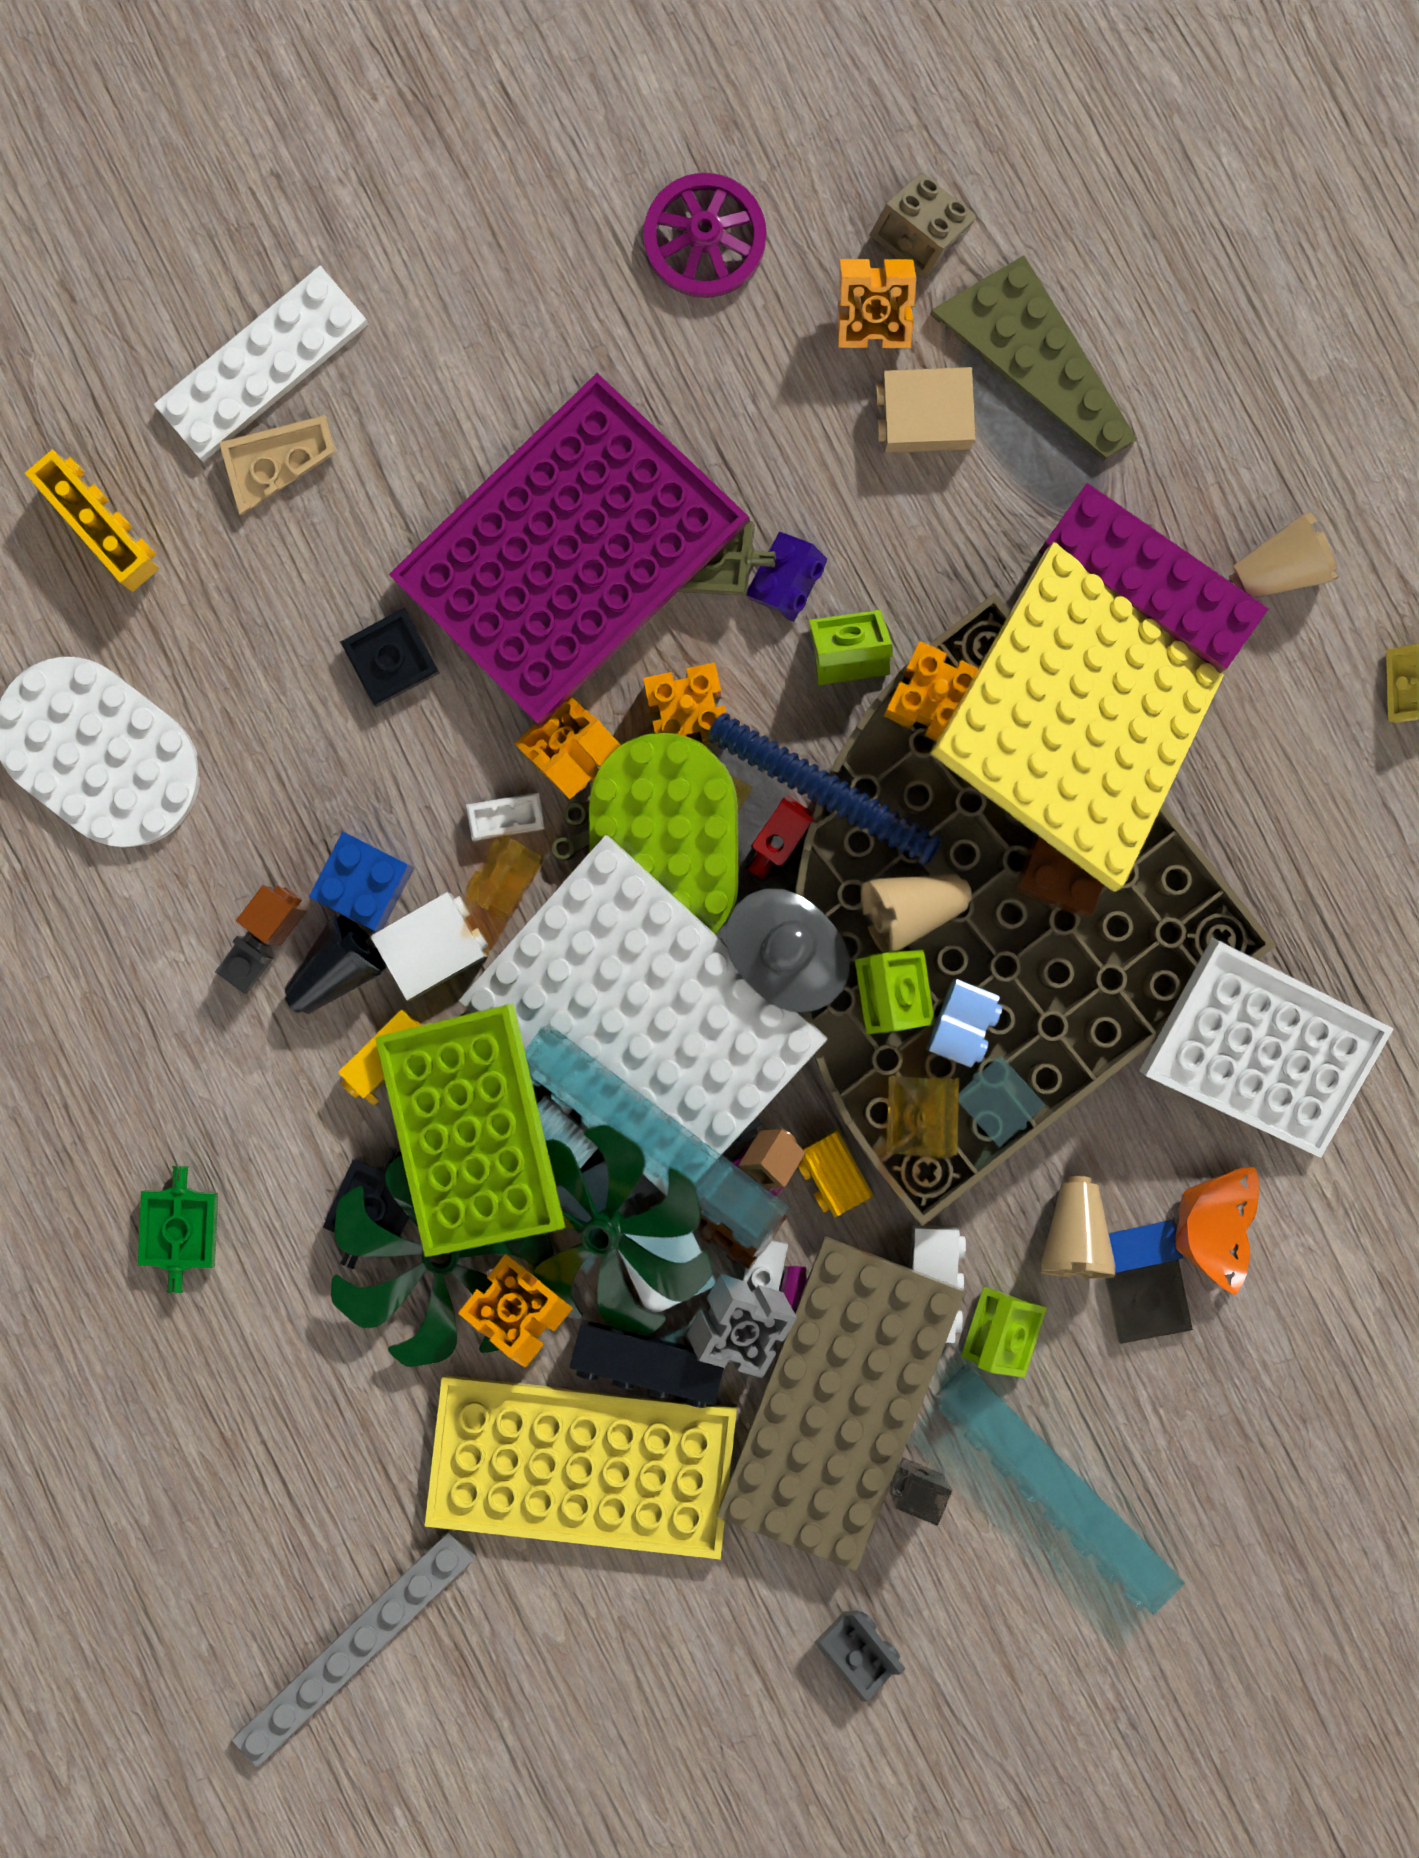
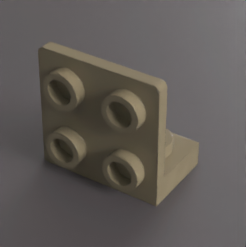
M920 173L886 203L869 236L898 259L913 260L915 272L926 280L933 273L947 247L974 222L976 215L963 202L956 200L941 188L935 180L927 177L924 173Z

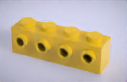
M52 449L25 472L26 476L127 589L132 592L135 591L160 569L152 560L157 554L142 538L136 542L128 532L133 528L132 525L118 510L114 514L109 511L104 505L109 499L94 483L88 487L81 479L85 474L84 470L71 456L65 460Z

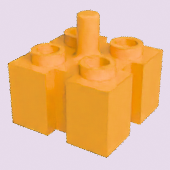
M840 259L838 285L840 301H838L836 325L838 348H868V339H881L882 348H911L913 332L911 307L915 306L917 279L913 260L884 259L883 268H870L869 259Z
M919 641L902 675L911 680L908 685L902 682L898 684L883 716L907 728H911L915 721L927 726L924 736L938 741L979 668L962 660L956 668L944 663L947 653Z
M715 662L686 668L687 678L673 680L672 672L643 678L650 713L659 712L661 717L660 720L652 721L655 733H674L692 739L701 738L703 745L712 744L708 741L709 730L716 718L726 713L725 705L715 707L714 699L721 698V687Z
M572 697L565 701L541 726L538 727L534 723L514 743L533 765L569 799L577 792L583 790L589 781L594 782L599 771L597 765L601 767L609 755L621 746L603 724Z
M505 1254L487 1276L493 1284L485 1294L476 1290L458 1314L479 1332L489 1337L490 1341L510 1359L526 1368L544 1345L538 1339L547 1327L555 1332L573 1308L541 1283L539 1279L522 1265Z

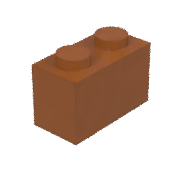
M262 885L236 919V922L265 944L281 946L307 911L299 906L302 899L288 888H282L279 885H276L275 888Z

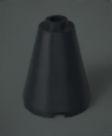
M342 915L337 919L334 916L328 921L284 988L286 993L285 1001L292 1010L297 1013L304 1012L310 1014L379 976L387 968L378 949L375 947L372 950L365 942L370 936L354 921Z

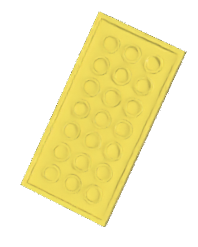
M443 1375L441 1378L424 1527L721 1560L725 1520L717 1518V1511L730 1478L737 1407L706 1404V1408L690 1406L684 1403V1401Z

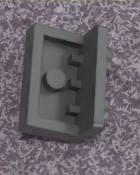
M844 1611L814 1643L860 1701L867 1702L891 1675H900L905 1670V1667L898 1660L900 1658L898 1651L889 1642L881 1639L875 1631L876 1624L866 1613Z

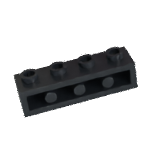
M582 1319L569 1367L570 1369L577 1370L576 1375L584 1379L596 1381L598 1376L613 1379L612 1385L619 1388L633 1390L634 1385L648 1388V1394L658 1398L669 1399L670 1394L685 1398L684 1403L698 1408H706V1404L715 1405L724 1367L699 1361L693 1347L620 1330Z

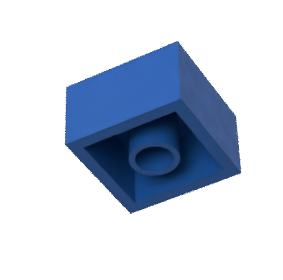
M342 831L309 898L378 932L384 929L414 867Z

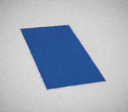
M1169 1220L1109 1233L1116 1266L1115 1273L1184 1259L1183 1255L1176 1250V1241L1174 1240L1176 1231L1173 1221Z

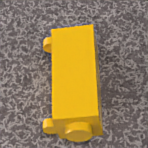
M401 1009L338 1071L344 1078L340 1082L341 1085L353 1097L357 1098L360 1095L373 1106L380 1101L374 1093L385 1083L375 1037L422 1026L407 1010Z

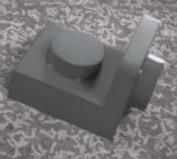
M249 935L247 939L242 936H236L232 941L235 945L215 971V973L244 994L250 991L273 960L271 956L265 953L268 946L252 935Z

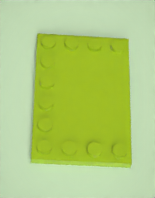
M514 1003L375 1037L425 1257L565 1228Z

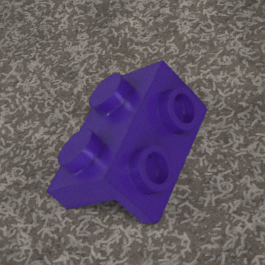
M779 531L768 551H775L776 553L775 567H759L747 589V597L753 602L780 612L787 620L794 622L799 612L805 607L807 597L816 581L822 576L827 558L814 544Z

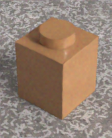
M784 1129L759 1131L738 1166L761 1189L785 1188L806 1152L796 1143L795 1137Z

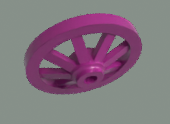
M695 173L681 177L667 185L650 205L644 223L646 255L657 276L675 291L697 298L723 296L744 285L753 276L762 261L766 246V223L762 209L748 189L729 177L714 173ZM694 191H716L707 211H702L693 194ZM727 196L738 202L745 210L718 217ZM682 197L691 214V218L665 213V210L676 199ZM751 223L754 236L753 244L750 246L723 230ZM658 225L687 231L662 247H658ZM702 226H708L711 230L704 233L699 229ZM720 244L746 258L744 263L730 275L719 250ZM690 245L692 250L682 276L674 271L666 263L665 259ZM703 253L709 254L718 280H694Z

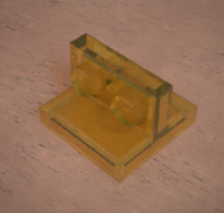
M889 1076L887 1153L934 1158H952V1155H957L959 1079Z

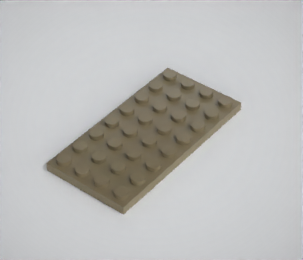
M824 1236L794 1312L797 1319L782 1343L717 1511V1518L857 1571L965 1294L964 1289Z

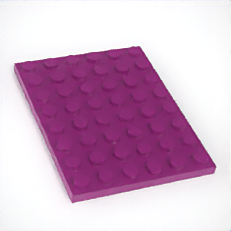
M596 373L418 545L389 576L541 726L750 522V519L717 485L603 377Z

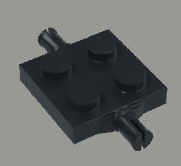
M390 1147L382 1167L371 1166L360 1160L353 1159L323 1228L335 1233L338 1201L353 1188L362 1186L364 1207L370 1219L388 1232L401 1237L409 1217L391 1195L385 1179L387 1167L393 1161L394 1156L396 1158L401 1155V1150L397 1151L396 1148ZM345 1252L340 1264L354 1269L359 1256H351V1254Z

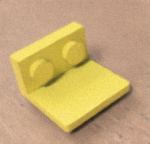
M1419 643L1387 649L1388 722L1401 723L1419 720Z

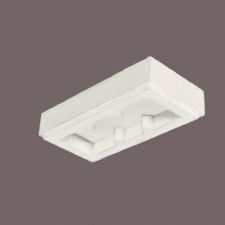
M539 793L466 805L473 842L545 830Z
M772 1240L767 1247L755 1255L758 1259L752 1268L748 1270L745 1267L743 1281H746L751 1292L756 1290L758 1285L779 1291L788 1243Z

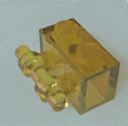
M504 835L501 841L495 839L485 854V858L489 860L482 873L476 871L473 874L466 890L470 892L467 897L468 900L509 922L545 859L516 840Z

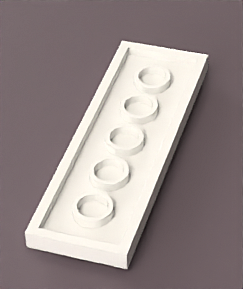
M319 266L155 402L154 405L200 460L205 462L220 449L219 442L235 437L367 327L369 323L326 271Z

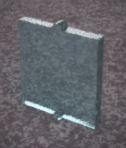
M1002 1056L997 1057L981 1073H974V1079L954 1097L998 1147L1005 1143L1019 1129H1026L1025 1123L1045 1106L1043 1101Z

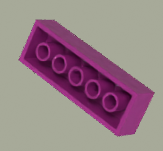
M1089 483L1085 484L1038 551L1043 555L1053 542L1057 543L1076 558L1087 572L1099 576L1105 586L1118 596L1127 598L1135 609L1148 619L1155 620L1161 629L1177 641L1186 644L1191 652L1204 662L1213 665L1219 673L1229 667L1269 609Z

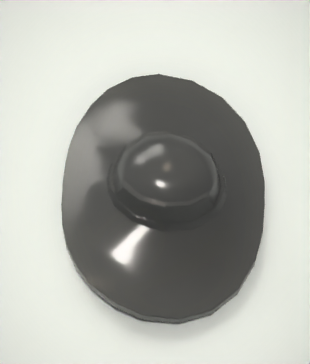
M763 889L744 898L736 905L729 917L726 930V946L730 960L747 984L772 1005L792 1012L814 1011L830 1004L843 991L849 976V955L844 940L831 921L815 905L802 896L784 889Z

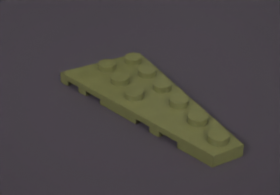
M1025 255L931 310L930 315L939 323L942 321L955 332V336L964 344L968 343L981 354L986 363L1024 395H1029L1042 406V410L1049 416L1057 418L1071 430L1070 433L1101 460L1105 461L1137 440Z

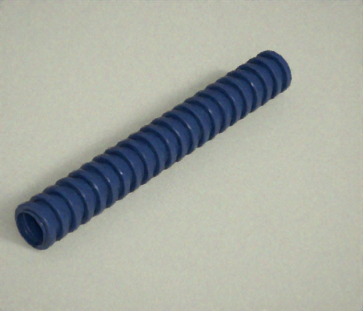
M727 713L719 715L712 724L708 734V741L715 744L718 742V747L722 750L728 748L729 754H738V759L741 761L747 759L750 766L757 765V769L762 773L768 771L767 775L771 778L777 777L779 783L787 782V787L791 790L797 788L798 794L804 795L806 793L808 800L814 801L816 799L819 806H828L827 810L831 813L837 811L839 818L847 817V822L852 825L856 822L858 829H868L870 836L876 834L879 841L884 842L887 840L888 846L891 848L899 847L898 851L901 854L907 852L910 859L918 858L919 864L922 866L928 864L936 854L941 843V837L937 834L931 836L929 829L921 830L920 825L916 822L910 824L908 817L900 818V813L896 810L891 813L889 806H879L878 800H869V795L866 793L860 795L859 789L856 787L850 789L849 784L845 781L839 783L837 776L829 777V772L826 770L820 772L819 767L816 764L810 766L807 759L799 760L797 753L789 754V749L786 747L780 749L779 743L776 741L770 743V739L767 736L760 737V733L757 730L750 731V727L746 724L740 726V721L736 718L730 720V715Z

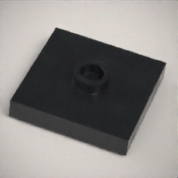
M405 608L340 641L375 707L440 674Z

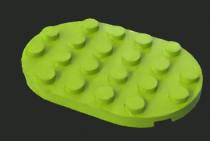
M654 733L643 735L624 743L604 761L592 785L589 802L590 852L605 835H608L717 935L729 920L738 894V802L736 789L729 771L705 745L684 735Z

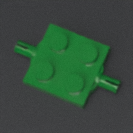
M172 1166V1188L163 1191H141L137 1266H157L163 1270H168L167 1293H183V1271L190 1268L215 1267L218 1193L197 1192L187 1188L189 1166Z

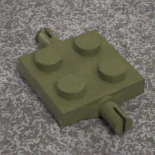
M750 521L678 592L747 596L748 580L753 566L774 568L776 553L775 551L764 552L754 550L755 525L753 521Z

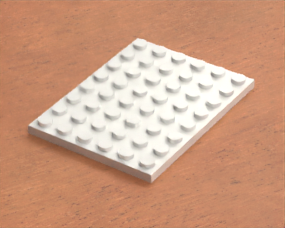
M608 835L601 839L459 1000L471 1013L514 1003L528 1066L592 1127L608 1124L635 1141L645 1155L646 1165L643 1175L666 1196L668 1193L667 1171L670 1167L681 1171L695 1184L828 1040L800 1012L778 1008L757 994L734 967L726 944Z

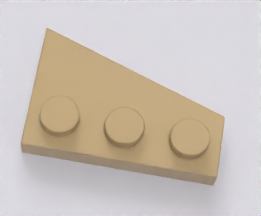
M325 415L219 442L239 515L245 514L337 453L329 422Z

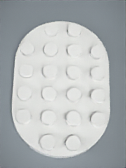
M57 657L29 667L8 686L0 700V761L16 783L78 832L96 842L114 847L125 848L144 844L148 845L172 833L190 813L200 786L196 757L198 755L192 740L179 723L117 674L88 659Z

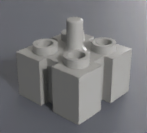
M720 1274L707 1297L711 1306L710 1310L705 1312L699 1311L687 1336L699 1361L725 1368L730 1360L733 1361L738 1372L763 1378L776 1355L772 1347L774 1341L783 1342L797 1317L783 1292L760 1285L751 1292L746 1281Z

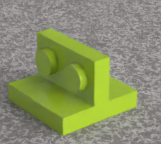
M881 610L809 620L818 685L891 675L889 658L893 657L892 642Z
M924 949L871 955L867 958L855 959L866 1035L935 1025Z
M983 1286L961 1357L977 1363V1368L989 1373L1025 1378L1047 1307Z

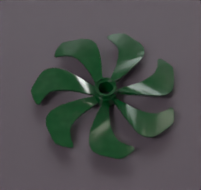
M608 1124L594 1126L586 1129L584 1136L593 1142L603 1153L609 1178L606 1208L597 1212L571 1149L559 1140H545L554 1181L564 1187L591 1216V1219L585 1222L562 1212L565 1228L562 1229L583 1231L581 1236L582 1243L559 1252L541 1262L535 1268L534 1276L573 1308L566 1317L581 1319L583 1313L572 1296L574 1278L591 1253L602 1256L597 1287V1303L602 1318L609 1325L620 1330L651 1334L664 1323L666 1316L640 1307L633 1299L623 1277L617 1249L641 1278L663 1297L677 1302L692 1298L712 1277V1265L707 1251H702L697 1257L688 1262L677 1263L655 1255L625 1234L673 1238L693 1232L701 1219L700 1205L694 1182L681 1171L670 1167L667 1171L668 1193L666 1198L649 1211L625 1218L618 1209L624 1204L639 1182L646 1165L645 1155L635 1141ZM526 1237L505 1242L515 1254H518Z
M401 1154L387 1167L386 1184L399 1206L418 1226ZM357 1186L346 1193L337 1204L335 1240L338 1246L347 1254L355 1256L421 1255L423 1262L390 1281L369 1287H358L335 1274L331 1283V1300L336 1308L357 1326L369 1329L382 1325L394 1314L414 1289L423 1274L428 1270L434 1275L425 1319L414 1337L399 1344L389 1346L388 1352L406 1367L438 1363L449 1358L457 1345L456 1320L443 1275L451 1272L472 1295L476 1290L485 1294L493 1284L487 1278L488 1275L458 1264L459 1258L488 1254H507L524 1259L532 1270L535 1271V1268L541 1262L553 1256L554 1252L547 1234L541 1233L527 1236L518 1254H515L507 1243L502 1241L451 1252L446 1262L434 1263L430 1256L425 1257L422 1244L388 1232L370 1219L364 1207L363 1187ZM484 1335L479 1347L481 1353L500 1350L490 1341L489 1337Z

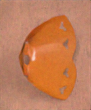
M1241 1167L1185 1189L1178 1210L1179 1222L1174 1239L1176 1241V1250L1222 1289L1234 1295L1238 1293L1244 1283L1250 1260V1245L1246 1230L1256 1216L1259 1199V1178L1255 1167ZM1245 1175H1248L1246 1179L1248 1188H1245L1243 1184L1239 1183V1181H1241L1245 1177ZM1246 1201L1247 1203L1243 1207L1244 1213L1241 1216L1237 1205ZM1236 1244L1238 1245V1250L1236 1251L1237 1260L1230 1253ZM1234 1272L1235 1275L1231 1278V1285H1229L1225 1275Z

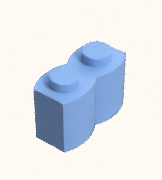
M953 979L931 1032L926 1050L971 1068L974 1061L980 1063L988 1046V1041L983 1039L989 1025L992 1027L996 1025L1002 1011V1006L997 1004L999 996Z

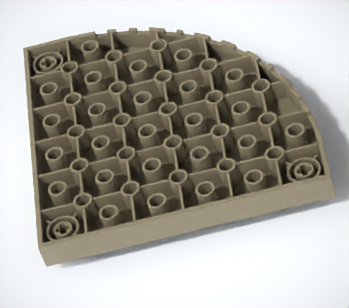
M993 593L929 645L947 653L944 663L956 668L962 660L979 668L1011 611L999 596ZM906 665L862 716L842 747L829 777L837 776L839 783L847 782L850 789L853 787L859 789L860 795L866 793L869 795V800H878L879 806H889L891 813L896 810L900 813V818L908 817L910 824L916 822L920 825L921 830L929 829L931 836L939 835L941 837L940 846L932 860L922 866L919 864L918 858L910 859L908 857L909 853L901 854L898 851L899 847H889L887 840L884 842L879 841L878 835L870 836L868 829H858L856 822L852 825L847 822V817L841 819L837 816V811L831 813L827 810L828 806L821 807L816 802L812 816L815 819L810 823L803 842L794 893L815 905L831 921L843 938L849 955V976L843 991L830 1004L818 1010L801 1012L806 1019L828 1038L813 1055L821 1079L844 1124L865 1155L916 1221L923 1226L1152 1045L1158 1038L1212 938L1256 960H1259L1277 945L1164 803L1156 816L1124 886L1113 892L1104 885L1092 916L1082 917L1014 891L1035 832L934 757L931 752L937 741L924 736L927 726L915 721L911 728H907L883 716L898 684L902 682L908 685L911 680L902 676L907 667ZM957 874L961 880L965 879L968 882L972 899L968 901L967 910L897 952L924 949L935 1023L953 979L999 996L997 1004L1002 1006L1001 1014L994 1027L988 1026L983 1038L988 1041L985 1055L980 1063L974 1061L972 1068L926 1050L934 1025L866 1035L855 959L867 958L871 955L883 953L876 946L868 930L869 926L874 925L871 913L863 914L861 888L864 883L872 879Z

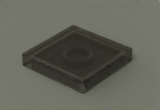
M1179 1260L1115 1273L1113 1278L1105 1279L1118 1343L1123 1344L1193 1330Z

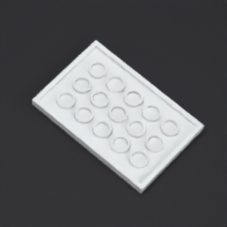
M1212 938L1139 1071L1159 1083L1321 1158L1390 1037L1393 1028Z

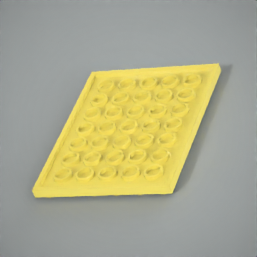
M1053 542L1045 550L931 754L1115 892L1124 886L1224 674L1217 672L1213 665L1204 662L1191 652L1186 644L1177 641L1161 629L1155 620L1148 619L1135 609L1127 598L1118 596L1105 586L1099 576L1087 572L1076 558Z

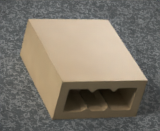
M972 367L884 371L881 383H876L875 386L876 406H882L883 419H877L878 442L884 441V453L970 450L975 442Z

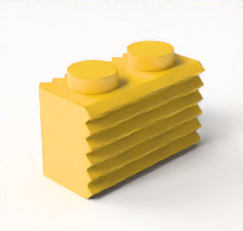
M837 1129L802 1147L806 1153L798 1167L805 1180L814 1179L819 1191L813 1193L823 1213L831 1210L833 1216L837 1217L873 1197L869 1186Z

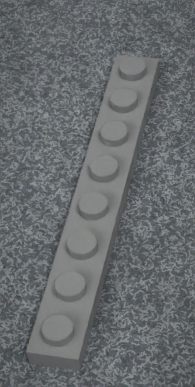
M449 1529L233 1737L232 1742L258 1767L475 1558L474 1553Z

